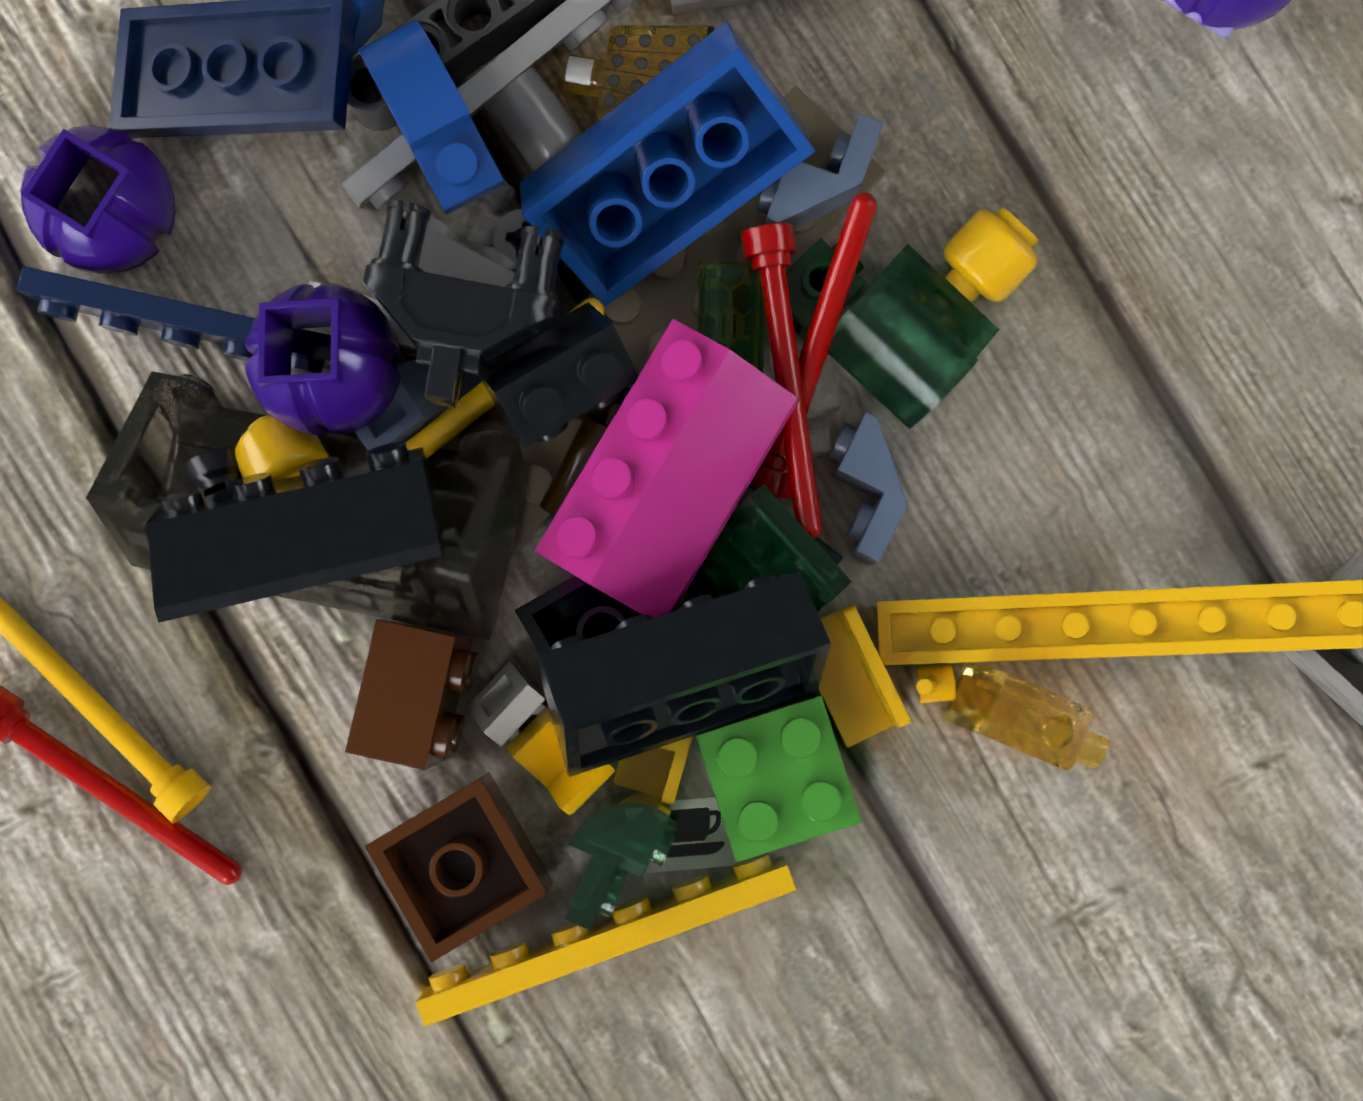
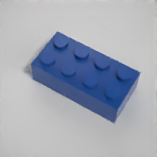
M726 21L520 182L522 216L531 226H539V234L543 239L546 228L558 231L565 236L560 258L603 306L606 307L816 151L801 120Z

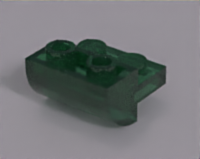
M907 244L841 315L828 354L910 429L934 409L978 362V355L1000 329L917 251Z
M762 484L733 511L688 588L695 597L714 595L716 598L741 591L749 582L765 575H777L779 578L800 572L818 612L836 598L852 581L768 488Z
M626 791L604 798L584 815L568 845L592 855L567 912L566 920L590 930L597 913L610 918L625 884L627 872L643 878L650 862L659 866L663 865L678 830L676 829L678 821L669 818L671 815V805L661 803L660 797L639 791Z

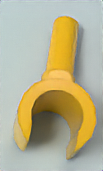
M951 663L915 666L918 676L916 689L919 692V704L955 700V678Z

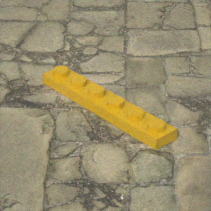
M765 853L735 863L732 866L735 874L711 883L708 875H701L681 882L672 888L674 897L650 905L648 897H641L621 904L611 910L614 919L589 927L587 919H581L561 926L550 933L553 941L530 950L526 941L501 948L490 954L491 964L468 972L465 963L441 970L428 978L431 986L426 987L416 1000L423 1025L425 1027L796 891L784 857L771 861L769 853Z

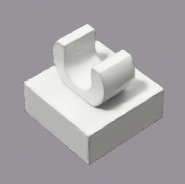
M509 661L466 708L483 733L501 747L508 739L512 742L522 732L519 727L531 714L538 716L546 708V705L543 703L545 698L528 676Z

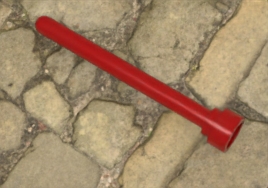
M867 192L858 193L851 201L799 356L806 414L813 399L877 209L876 199ZM781 431L752 479L751 484L767 495L791 499L792 494L783 431Z
M775 223L746 229L741 232L745 260L752 261L753 272H760L775 382L799 399L782 431L796 529L802 538L810 540L820 535L822 519L786 268L792 266L790 255L796 252L793 225L790 223Z
M0 686V741L2 743L8 744L13 741L220 883L231 885L240 879L242 869L236 860L180 822L171 823L152 803L29 720L31 713L23 708L24 700L5 687Z

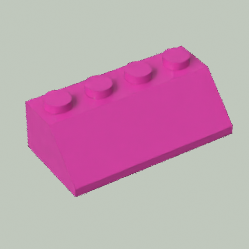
M672 319L534 551L642 615H650L652 618L674 612L798 404L799 399L730 349Z

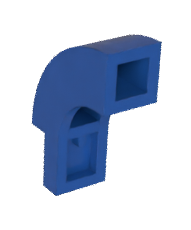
M416 19L358 49L445 215L505 185L504 179L472 121L470 112L434 46Z

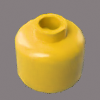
M1001 207L996 213L987 209H980L945 244L943 255L953 269L944 278L971 303L980 294L991 302H1002L1037 266L1038 257L1033 247L1039 240L1004 207Z
M271 415L255 420L241 436L235 447V459L242 477L259 473H271L273 481L300 475L298 470L300 466L312 461L330 458L317 435H308L291 429Z

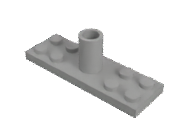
M566 0L457 89L470 112L471 118L485 108L533 171L537 170L584 132L534 67L563 43L570 53L583 44L609 20L603 12L609 5L612 4L619 14L635 0ZM403 134L342 182L344 191L359 209L371 201L378 210L407 187L408 182L402 174L417 163V160Z

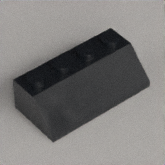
M405 442L390 443L368 450L366 452L367 460L341 466L337 457L324 458L300 466L298 468L300 475L273 481L271 473H259L231 482L232 491L205 497L202 488H194L176 492L162 498L163 506L158 507L146 523L153 602L158 623L441 557L442 520L423 447L407 450Z
M798 572L779 578L777 575H765L752 580L741 591L716 598L714 595H701L685 602L677 611L652 618L650 615L634 616L621 622L614 631L591 638L583 635L567 637L552 645L549 651L538 654L541 681L568 776L571 777L816 696L831 642L801 573Z

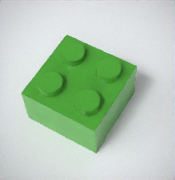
M817 694L816 696L696 735L736 863L862 823L821 695Z

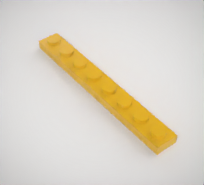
M1363 580L877 601L879 656L884 666L1363 648Z

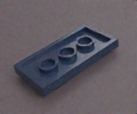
M238 0L122 8L120 10L109 128L123 131L131 138L345 130L356 4L352 0Z

